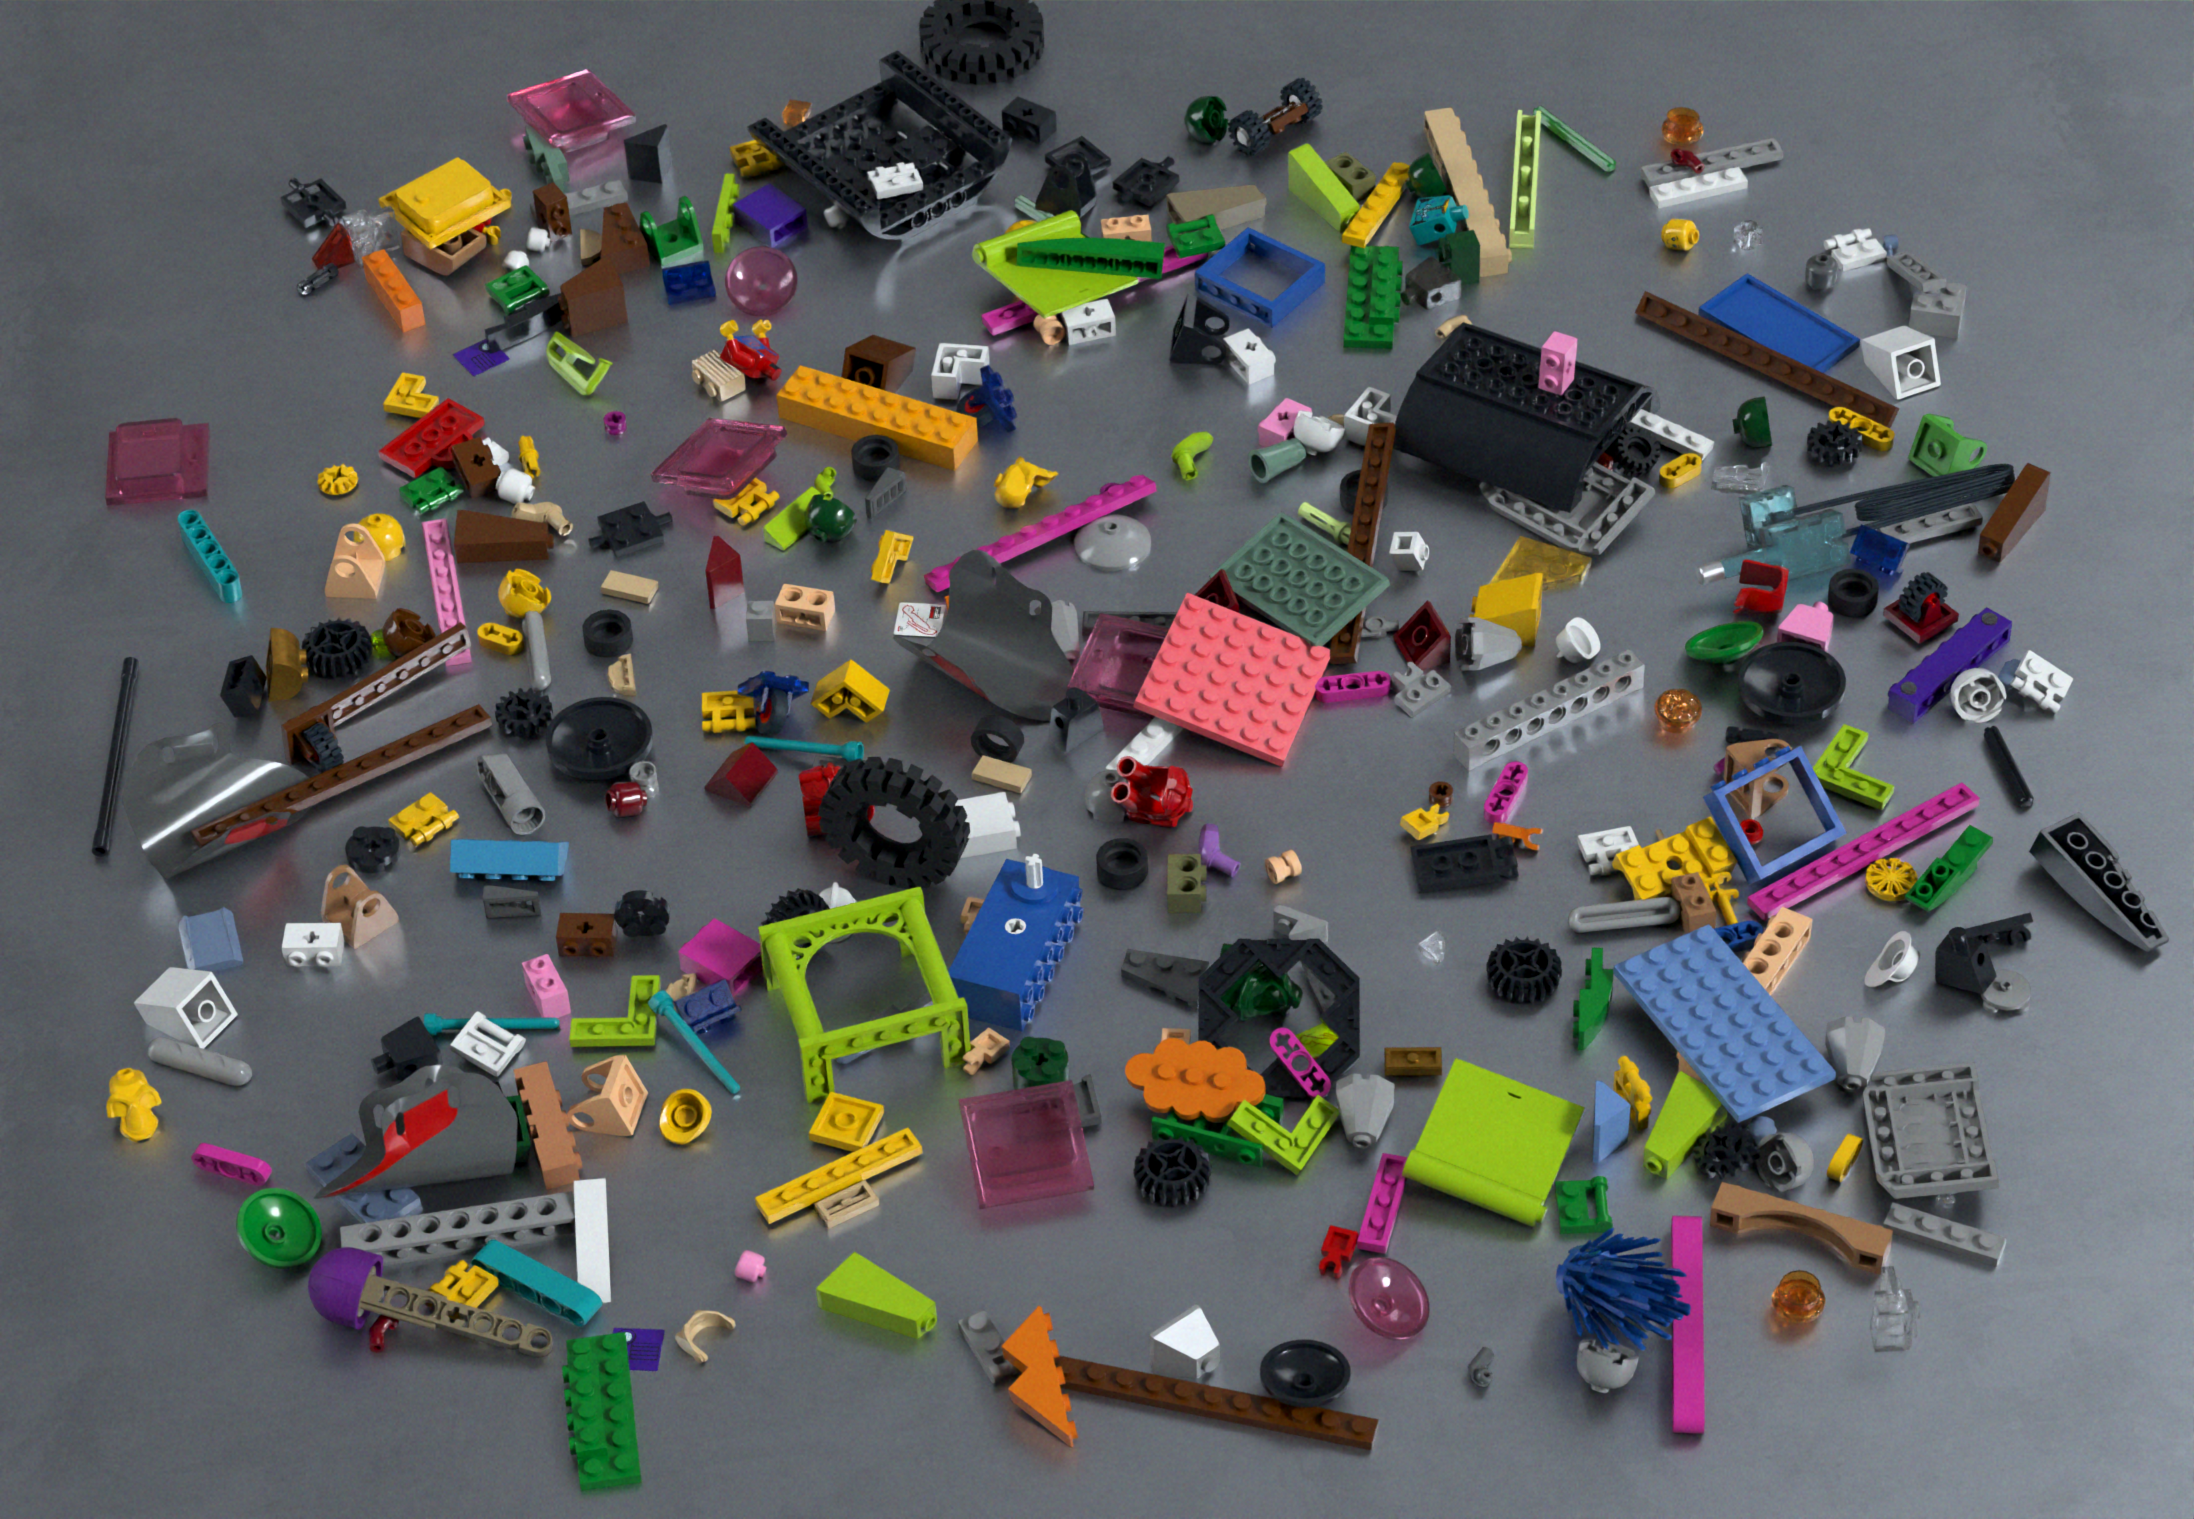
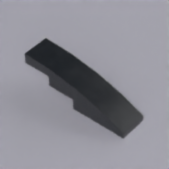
M561 293L524 304V311L505 316L504 324L485 329L486 344L490 354L530 339L560 322L561 315H564V310H561L558 296H561Z

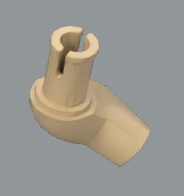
M518 502L512 510V518L547 523L548 527H554L562 536L568 535L573 529L572 523L562 515V508L552 502H542L534 505Z

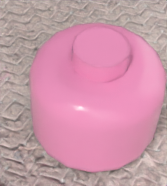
M745 1250L735 1269L736 1277L750 1283L756 1282L758 1277L763 1278L767 1269L764 1266L765 1258L753 1251Z

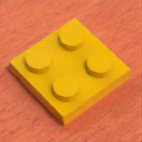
M830 1091L809 1131V1140L852 1152L864 1148L868 1145L884 1114V1106Z

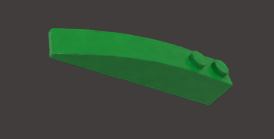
M1062 238L1022 242L1017 245L1016 266L1161 279L1165 243L1116 238Z

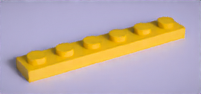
M1402 162L1392 163L1342 234V243L1361 248L1366 247L1407 188L1406 182L1409 181L1408 169L1410 165Z
M907 1127L755 1197V1204L770 1224L922 1154V1146Z

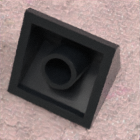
M666 124L624 140L628 177L630 180L663 183L672 165L668 126Z

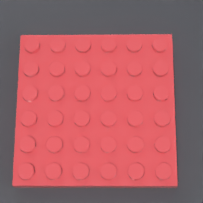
M1187 593L1140 689L1133 708L1282 767L1314 697L1315 685L1319 678L1323 676L1330 661V649L1323 646H1311L1303 638Z

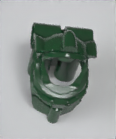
M1224 943L1221 948L1220 956L1225 951H1227L1233 944ZM1258 961L1220 999L1241 1021H1247L1249 1018L1266 1015L1271 1012H1281L1283 1016H1286L1291 1006L1293 1009L1299 1007L1303 991L1290 979L1288 972L1278 980Z

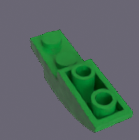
M1969 825L1941 859L1937 857L1907 892L1905 899L1927 912L1942 904L1977 870V862L1993 844V837Z
M1592 947L1591 959L1585 960V975L1591 976L1590 980H1585V989H1580L1579 1000L1573 1001V1017H1579L1578 1022L1573 1021V1038L1578 1039V1050H1585L1595 1039L1606 1021L1611 1006L1614 973L1613 969H1603V948Z

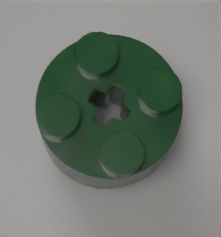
M1031 1036L1021 1040L1020 1045L1012 1054L1011 1063L1013 1086L1023 1099L1031 1101L1040 1096L1049 1097L1059 1092L1060 1087L1070 1084L1068 1053L1062 1041Z

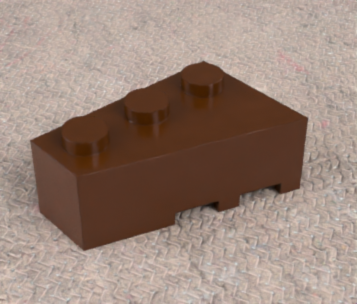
M627 202L605 207L603 212L601 259L609 256L618 275L650 267L647 243Z

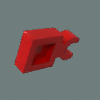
M1330 1225L1321 1248L1322 1256H1326L1319 1263L1321 1275L1325 1274L1328 1267L1333 1266L1335 1267V1278L1339 1279L1343 1271L1341 1261H1351L1359 1236L1357 1231Z

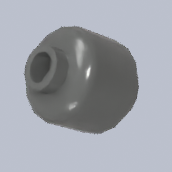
M1824 253L1809 258L1806 263L1805 272L1807 284L1818 291L1827 290L1832 287L1837 281V261Z

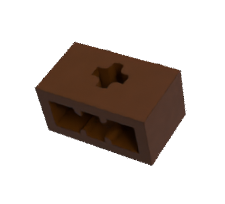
M554 182L533 190L538 228L548 232L547 238H551L550 242L552 243L572 235L566 195Z
M481 437L452 446V460L471 499L496 491L495 486L501 474L498 464L494 465L491 460L493 457L488 444H483Z
M560 913L556 932L559 956L614 957L618 933L614 914Z

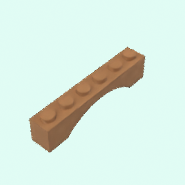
M1722 1182L1711 1207V1227L1736 1234L1762 1229H1780L1803 1233L1831 1246L1852 1267L1879 1275L1883 1271L1891 1250L1893 1230L1858 1221L1851 1217L1830 1213L1823 1209L1802 1205L1795 1201L1774 1197L1767 1193L1742 1188L1738 1185Z

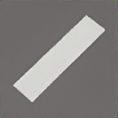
M606 1178L574 1181L578 1283L596 1292L603 1303L611 1302Z

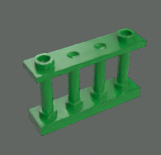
M1265 1094L1263 1100L1254 1106L1279 1125L1284 1118L1283 1098ZM1174 1111L1169 1112L1166 1119L1154 1116L1152 1118L1153 1140H1158L1159 1137L1163 1140H1168L1170 1135L1173 1139L1178 1140L1183 1136L1185 1142L1193 1139L1195 1146L1202 1145L1204 1152H1208V1154L1238 1161L1245 1165H1253L1260 1168L1263 1165V1145L1231 1137L1234 1129L1227 1125L1229 1120L1225 1121L1219 1134L1204 1130L1208 1120L1202 1115L1196 1118L1193 1127L1177 1123L1179 1116Z

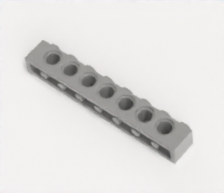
M1628 649L1454 732L1453 755L1470 771L1643 688L1645 664Z
M573 1191L559 1192L544 1196L500 1201L492 1204L340 1227L342 1248L352 1247L381 1255L384 1267L479 1252L490 1239H495L509 1247L576 1237Z

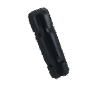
M333 263L327 264L323 267L324 270L321 268L307 277V281L299 282L297 284V291L303 296L308 295L312 292L311 289L315 290L339 274L338 267Z
M1728 726L1725 739L1727 742L1736 743L1740 741L1742 743L1779 739V735L1772 732L1764 734V731L1746 728L1739 730V727Z

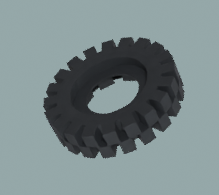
M935 0L933 2L934 7L928 6L923 12L924 17L920 18L919 37L922 59L925 64L929 63L931 71L935 74L941 72V77L949 81L957 76L958 83L969 85L973 77H976L977 85H988V77H993L996 84L1006 82L1007 73L1014 79L1023 75V68L1027 70L1033 68L1036 65V59L1040 60L1043 54L1044 27L1042 13L1039 12V7L1034 2L1029 3V0ZM994 24L1005 30L1007 38L1005 42L1002 39L990 43L989 47L980 48L978 44L965 43V46L960 45L957 35L964 27L970 25Z
M868 757L865 763L860 758L851 761L848 767L844 765L829 785L821 800L818 816H821L819 821L821 831L828 833L825 840L832 849L842 848L838 856L846 864L857 859L859 863L855 870L867 877L873 869L877 871V882L889 885L892 877H894L897 888L910 889L913 882L916 887L928 888L932 882L937 885L945 881L947 875L950 876L969 841L970 823L965 822L968 815L963 806H955L958 798L950 789L939 793L943 782L931 775L926 781H923L920 778L924 769L911 764L906 773L903 772L901 760L889 758L884 766L881 757ZM887 803L897 806L896 810L910 819L914 816L920 822L918 827L922 832V836L910 843H901L884 836L870 824L867 816L868 807L870 805L886 807Z

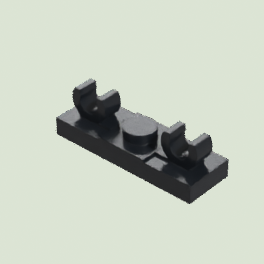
M2030 912L1966 928L1965 930L1967 937L1983 940L1985 944L2001 939V934L2009 932L2007 940L2013 946L2017 943L2016 933L2023 936L2024 942L2031 940V933L2026 927L2033 922Z

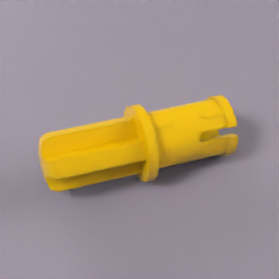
M523 435L518 441L520 449L519 460L523 464L524 473L534 479V470L537 477L540 475L537 462L539 454L534 448L532 437Z

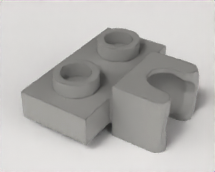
M1408 662L1405 676L1395 671L1390 680L1391 688L1397 693L1394 702L1413 718L1449 694L1451 685L1434 670L1423 676L1424 672L1413 662Z

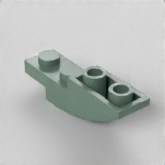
M530 125L525 126L526 136H523L525 150H527L530 164H535L537 173L543 171L544 176H546L547 185L554 182L565 194L563 182L570 180L567 161L562 151L546 134Z

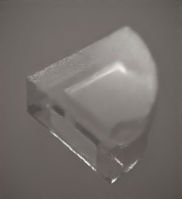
M1439 930L1418 943V951L1435 965L1442 962L1446 951V941Z

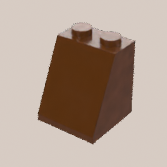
M609 256L603 257L560 285L561 296H558L561 310H564V315H561V321L564 329H569L572 337L628 322L623 283Z
M871 335L845 348L841 377L896 393L913 371L916 348L880 336Z

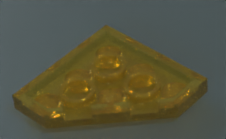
M1520 536L1490 584L1534 573H1543L1542 591L1557 588V584L1570 581L1571 584L1581 582L1591 567L1592 558Z

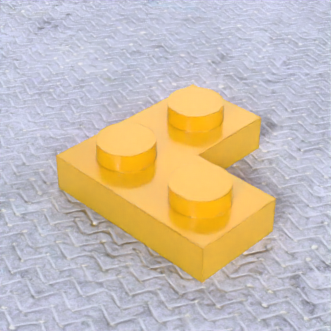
M402 372L384 401L383 407L385 412L422 418L439 405L438 396L421 393L426 385L424 376Z
M885 530V533L879 540L878 547L880 550L877 559L874 560L871 567L872 580L890 584L897 559L907 561L914 536Z

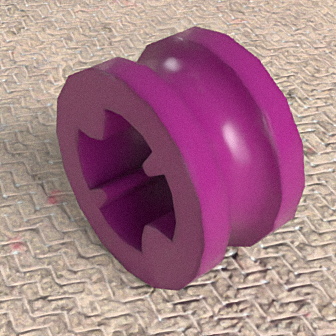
M612 411L604 416L605 431L608 434L619 435L626 431V417L622 412Z

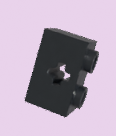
M1019 96L1001 111L1003 130L1041 145L1057 130L1056 111Z
M253 655L230 661L228 664L220 697L234 718L252 715L259 710L267 677Z

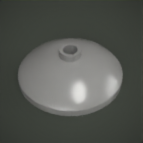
M1111 514L1104 515L1083 525L1075 535L1074 548L1078 558L1086 565L1103 571H1120L1131 568L1146 558L1151 548V537L1147 528L1139 521L1128 516Z

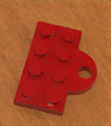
M447 398L378 451L379 457L413 478H417L432 465L442 468H455L456 466L452 460V446L473 439L472 435L485 425L484 417Z

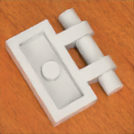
M904 162L896 163V166L884 168L881 166L876 167L874 171L867 172L868 181H871V186L877 199L890 198L923 190V182L918 170L915 169L914 163L904 164Z
M1860 228L1854 229L1846 235H1833L1831 239L1824 241L1826 250L1835 249L1832 250L1831 257L1837 261L1838 267L1842 272L1886 260L1887 252L1876 238L1866 240L1872 236L1869 228L1863 230Z
M2028 650L2015 672L2017 676L2014 677L2010 685L2016 688L2023 697L2028 696L2036 701L2043 710L2048 709L2056 714L2061 707L2057 702L2064 699L2074 678L2031 650Z
M1631 826L1578 836V845L1585 862L1597 861L1596 864L1588 865L1591 876L1597 874L1606 876L1610 875L1612 871H1618L1612 866L1613 860L1609 861L1608 858L1615 857L1616 854L1639 845Z

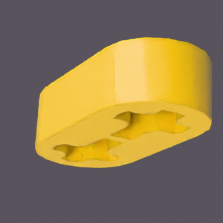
M1686 453L1663 465L1659 472V483L1665 488H1676L1697 477L1701 473V458L1696 454Z
M496 623L482 624L477 630L479 643L485 648L506 655H517L524 649L523 635L517 630Z
M1850 1133L1846 1135L1830 1161L1827 1169L1828 1178L1843 1182L1860 1154L1863 1145L1862 1138Z

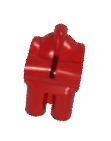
M1125 756L1118 761L1117 772L1128 780V784L1126 782L1115 784L1111 790V797L1116 803L1127 809L1126 813L1129 816V820L1162 827H1176L1178 819L1185 812L1192 811L1193 801L1191 796L1193 789L1190 786L1188 774L1183 768L1173 765L1170 767L1143 765L1131 756ZM1151 796L1160 797L1159 801L1155 800Z
M831 762L825 767L824 765L816 766L799 774L800 788L804 795L802 799L808 837L828 834L821 831L819 824L821 816H818L822 798L834 776L841 769V767L835 766ZM871 805L867 810L869 822L875 814V806Z

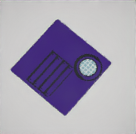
M486 339L453 354L473 376H477L510 360L502 350L490 354L487 349Z
M614 1328L613 1334L626 1333L630 1371L657 1372L665 1330Z

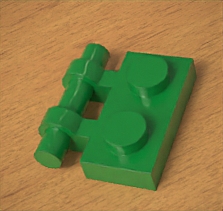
M439 467L400 487L399 493L413 509L417 508L418 512L423 514L427 511L432 512L438 509V505L446 501L452 502L456 500L458 495L464 493V488L460 483L456 485L455 479L442 467Z

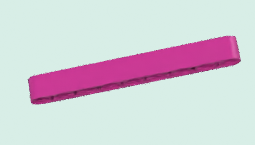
M1672 1215L1671 1268L1680 1269L1687 1275L1686 1277L1671 1276L1672 1280L1678 1281L1677 1284L1681 1287L1679 1294L1683 1296L1681 1298H1673L1691 1306L1689 1316L1684 1315L1681 1320L1674 1319L1672 1321L1673 1433L1704 1434L1702 1216Z

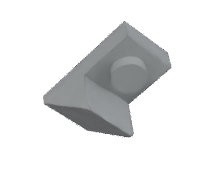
M1280 904L1273 911L1274 930L1284 935H1289V939H1320L1324 944L1328 942V921Z

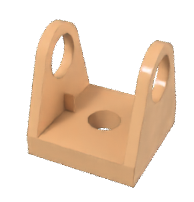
M347 524L341 528L324 589L326 597L377 598L386 564L385 557L365 527L359 524ZM357 531L363 535L364 540L352 542L346 538L345 533Z
M617 1055L586 1067L581 1076L582 1082L589 1089L601 1092V1094L572 1105L567 1112L569 1123L583 1131L617 1136H632L648 1092L626 1055ZM599 1074L606 1078L605 1084L593 1082L589 1075ZM574 1113H586L593 1118L594 1122H581L574 1116Z

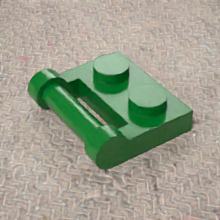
M1213 214L1206 215L1205 218L1166 225L1168 237L1179 259L1221 250L1225 247V239L1216 224ZM1207 228V229H1204V230H1199V231H1195V232L1185 233V232H1189V231H1194V230H1198V229Z
M527 265L485 284L486 292L502 306L507 315L515 312V308L538 297L544 298L550 295L547 284ZM533 287L535 288V289H532V290H530V291H528V292H526V293H524V294H522V295H520V296H518V297H516V298L510 300V298H512V297H514V296H516V295H518V294H521V293H523V292H525V291H527V290H529V289H531V288H533Z
M1596 1176L1591 1180L1555 1181L1560 1234L1604 1233L1613 1228V1220L1608 1212L1606 1196L1608 1181L1606 1177ZM1586 1194H1595L1597 1217L1595 1219H1589Z

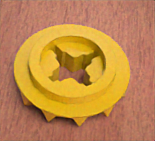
M333 464L332 468H324V471L318 474V487L324 493L331 495L347 493L358 482L357 472L354 471L353 467H346L345 464L340 466Z

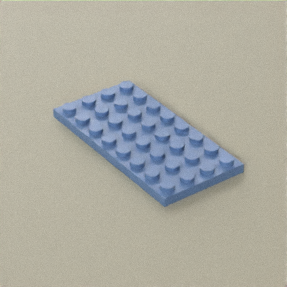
M1710 924L1614 965V975L1737 1123L1835 1080L1836 1071Z

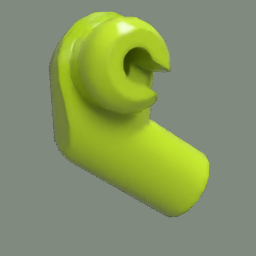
M825 467L823 472H820L814 481L815 488L822 495H825L824 498L828 501L834 496L830 487L835 481L836 470L832 467Z

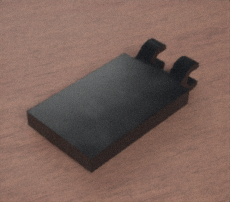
M1492 834L1410 846L1419 894L1501 881L1500 875L1510 879L1517 878L1519 876L1518 863L1514 856L1512 837L1507 836L1493 840Z

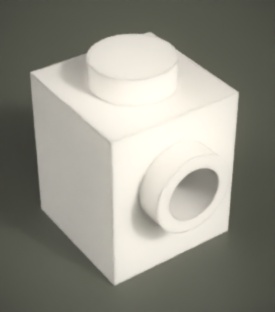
M1394 532L1389 554L1399 571L1423 570L1425 560L1429 558V548L1424 543L1419 532Z

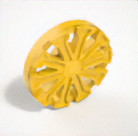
M1883 858L1875 861L1874 864L1868 867L1865 875V884L1869 892L1874 896L1887 901H1899L1905 899L1907 892L1917 882L1918 875L1908 862H1901V859L1889 858L1888 860Z

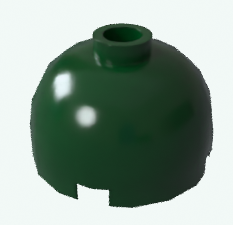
M1218 96L1199 97L1190 103L1187 108L1184 123L1190 136L1197 141L1216 143V140L1221 141L1227 132L1228 119H1224L1223 111H1227V108L1221 98Z
M1429 153L1418 157L1412 162L1408 169L1409 181L1406 182L1411 195L1416 193L1420 199L1449 195Z
M1765 396L1747 400L1739 407L1737 418L1732 419L1734 434L1740 433L1742 441L1751 447L1772 446Z
M814 495L805 510V524L812 533V537L821 543L825 541H841L848 536L857 522V519H853L855 513L838 499L832 498L830 502L824 499L825 495Z

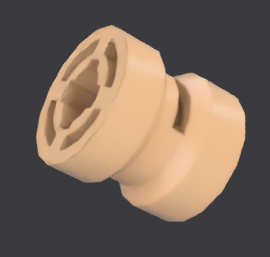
M1038 314L1034 320V327L1041 334L1046 344L1054 345L1064 338L1065 328L1058 321L1056 315L1044 319Z
M1292 849L1283 852L1280 857L1272 856L1265 859L1266 872L1274 884L1283 882L1285 877L1290 876L1293 878L1302 872L1298 856Z

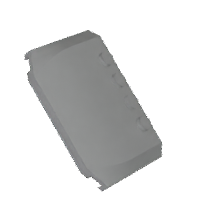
M1596 462L1584 475L1582 500L1571 513L1536 502L1519 494H1514L1497 486H1492L1486 482L1480 484L1481 492L1493 511L1570 553L1601 555L1655 495L1654 487L1635 477L1630 481Z
M1975 1062L1873 1073L1870 1086L1866 1087L1863 1091V1104L1877 1181L1895 1199L1999 1188Z

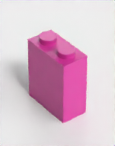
M715 918L706 926H703L698 934L689 942L683 944L678 951L682 971L687 974L696 973L699 981L731 999L763 970L760 943Z

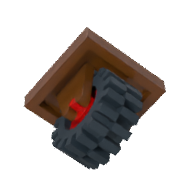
M327 701L318 706H313L307 712L289 719L281 725L285 759L290 765L306 758L319 773H323L344 763V757L340 753L342 750L338 747L337 744L339 743L335 737L332 707Z

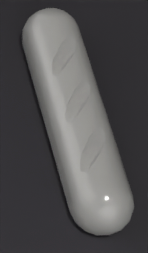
M528 611L522 620V629L530 684L533 690L542 691L551 683L543 619L537 611Z
M1671 897L1579 906L1570 912L1568 924L1577 933L1671 924L1679 918L1681 908L1679 903Z
M166 1037L153 1039L147 1049L149 1058L156 1063L232 1086H242L248 1083L252 1076L251 1067L242 1060Z

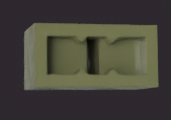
M1346 151L1324 162L1357 202L1369 197L1375 189V174Z
M1168 854V913H1201V902H1206V885H1201V881H1207L1206 865H1201V854Z

